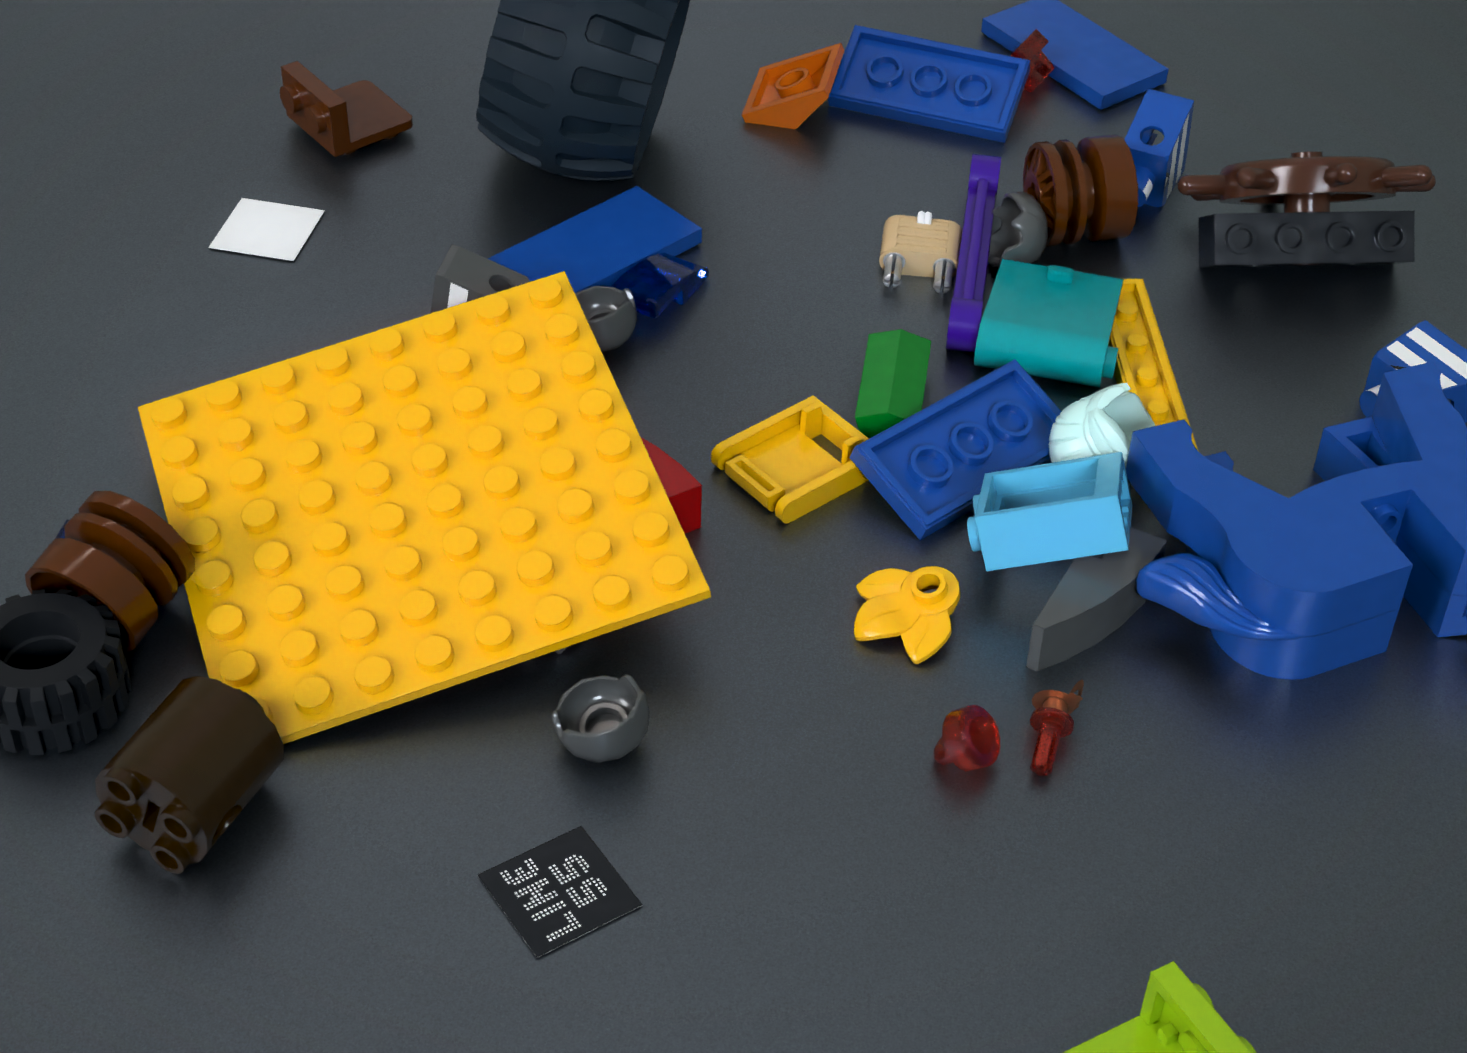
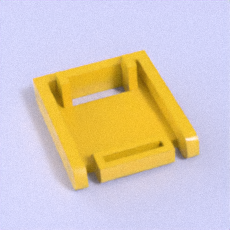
M813 395L721 441L712 450L711 462L720 470H725V474L769 511H775V516L783 523L788 524L869 481L849 458L854 447L869 438ZM821 434L842 450L841 462L812 439Z

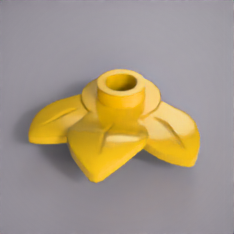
M926 566L913 572L888 568L868 575L856 585L858 593L866 600L858 610L854 622L856 641H870L901 636L908 657L914 664H919L934 655L949 639L952 632L949 616L954 612L961 595L959 582L956 576L949 570L938 566ZM937 589L932 593H923L927 590Z

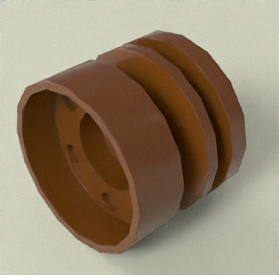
M1116 134L1085 137L1079 141L1077 147L1067 139L1058 140L1054 144L1048 141L1035 142L1029 147L1023 170V191L1032 195L1045 212L1048 221L1046 247L1056 246L1061 242L1066 245L1075 244L1081 240L1083 234L1092 242L1123 239L1131 234L1138 210V183L1130 148L1122 137Z
M94 491L80 506L79 513H76L64 526L65 538H56L25 573L26 586L31 594L33 590L46 589L47 593H56L59 589L73 590L75 597L87 594L96 598L97 605L105 604L112 611L113 618L117 620L125 654H128L136 648L158 619L157 605L165 606L173 600L178 593V587L184 584L195 571V558L187 543L175 529L151 509L130 497L112 491Z

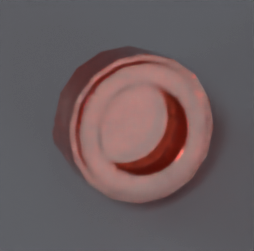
M969 705L952 710L945 717L942 725V737L934 748L935 761L942 765L954 763L959 769L964 771H974L991 766L997 760L1000 752V735L993 717L978 705Z

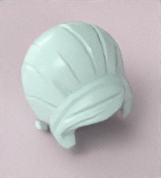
M1127 383L1115 384L1073 402L1056 417V422L1053 423L1049 436V455L1053 463L1122 452L1126 468L1132 432L1156 425L1140 398L1135 393L1128 392L1131 390ZM1128 481L1129 489H1130V488L1132 487V485H1131V483Z

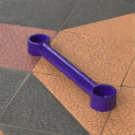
M972 154L965 214L946 341V349L975 352L982 317L994 221L993 209H995L1001 165V157Z

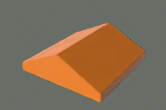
M838 43L760 67L742 112L745 123L797 129L829 98L845 51L842 44Z

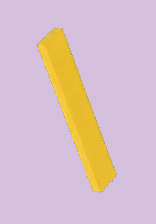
M1141 278L1123 279L1109 346L1119 348L1114 371L1116 383H1127L1131 390L1128 392L1135 393L1140 398L1156 426L1183 419L1190 426L1144 280ZM1192 433V435H1191L1192 442H1193L1195 448L1198 450L1197 445H1196V442H1195V439H1194V436H1193V433Z

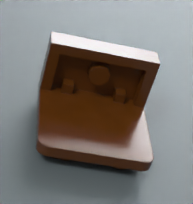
M298 61L281 66L283 86L280 87V98L286 109L287 116L334 157L351 154L358 148L382 139L393 138L398 133L409 130L413 126L412 115L368 80H361L332 90Z

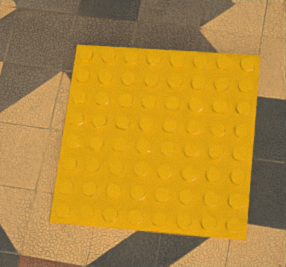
M565 271L138 406L168 524L187 543L195 558V571L184 585L208 677L219 680L233 688L240 689L256 699L262 706L266 716L275 725L283 744L711 598V591Z

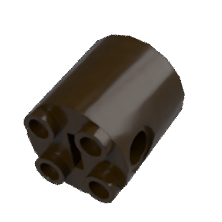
M201 676L182 679L95 779L96 795L101 803L94 812L95 818L99 825L109 834L118 838L128 836L142 848L150 851L153 860L164 870L174 874H181L189 864L198 863L204 858L218 838L284 760V744L275 725L266 716L262 706L248 693L216 679Z

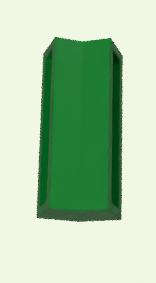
M902 329L869 334L855 412V420L859 431L869 439L922 410L931 340Z

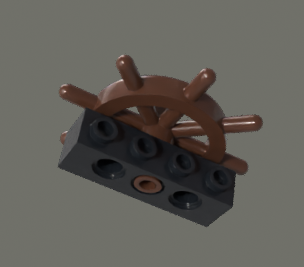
M1322 152L1291 153V158L1255 160L1231 164L1224 167L1220 175H1185L1179 179L1177 187L1181 194L1191 195L1196 201L1219 200V202L1226 204L1284 205V213L1212 214L1198 218L1199 268L1383 265L1414 262L1415 211L1330 212V203L1384 199L1396 196V192H1427L1434 188L1436 179L1431 169L1426 165L1395 167L1392 161L1384 158L1322 156Z

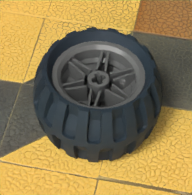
M501 0L480 82L479 102L476 112V120L479 122L478 130L510 155L538 169L556 175L595 181L633 178L650 140L683 33L690 0Z

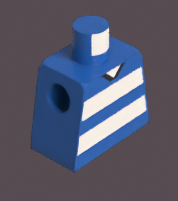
M1147 89L1124 139L1130 148L1136 168L1138 207L1144 204L1157 208L1163 207L1183 174L1194 100ZM1154 130H1158L1164 135V140L1157 145H1153L1158 135L1153 133Z
M1424 320L1377 351L1372 358L1364 392H1362L1359 398L1363 414L1366 417L1372 416L1385 372L1433 362L1441 371L1440 382L1445 397L1461 414L1466 423L1467 349L1428 321Z

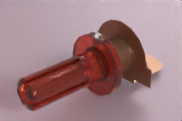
M1084 680L1078 681L1069 694L1057 690H1043L1034 694L1032 698V704L1036 710L1031 714L1030 724L1038 732L1030 769L1039 776H1047L1052 773L1059 740L1061 737L1070 735L1074 729V720L1069 714L1079 707L1080 701L1083 699L1081 695Z

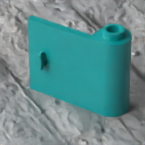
M1002 259L981 319L975 348L974 366L998 369L1015 359L1031 376L1100 388L1102 378L1113 379L1119 348L1109 346L1123 279L1078 272L1072 268L1056 265L1043 266Z

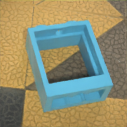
M1116 452L985 473L980 494L973 496L975 516L968 517L967 527L972 551H982L986 571L1128 551L1133 504L1123 453Z

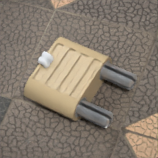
M923 211L918 212V217L893 215L889 217L884 224L879 257L880 266L884 270V285L889 287L891 273L894 274L893 288L899 286L901 275L934 278V290L940 293L942 278L944 279L943 294L949 292L952 277L956 275L962 235L960 225L950 220L933 219L931 212L925 213Z

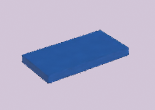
M1029 0L987 16L982 20V33L1020 58L1030 60L1032 66L1100 110L1167 82L1169 70L1167 67L1059 0Z
M855 25L840 62L828 98V105L1005 143L1030 72V60Z
M635 186L488 259L527 276L530 282L565 271L576 294L593 286L617 287L702 243V228L640 187Z
M1014 359L854 447L849 458L921 541L974 510L973 496L980 494L985 473L1052 463L1049 455V436L1052 425L1056 422V417L1062 411Z

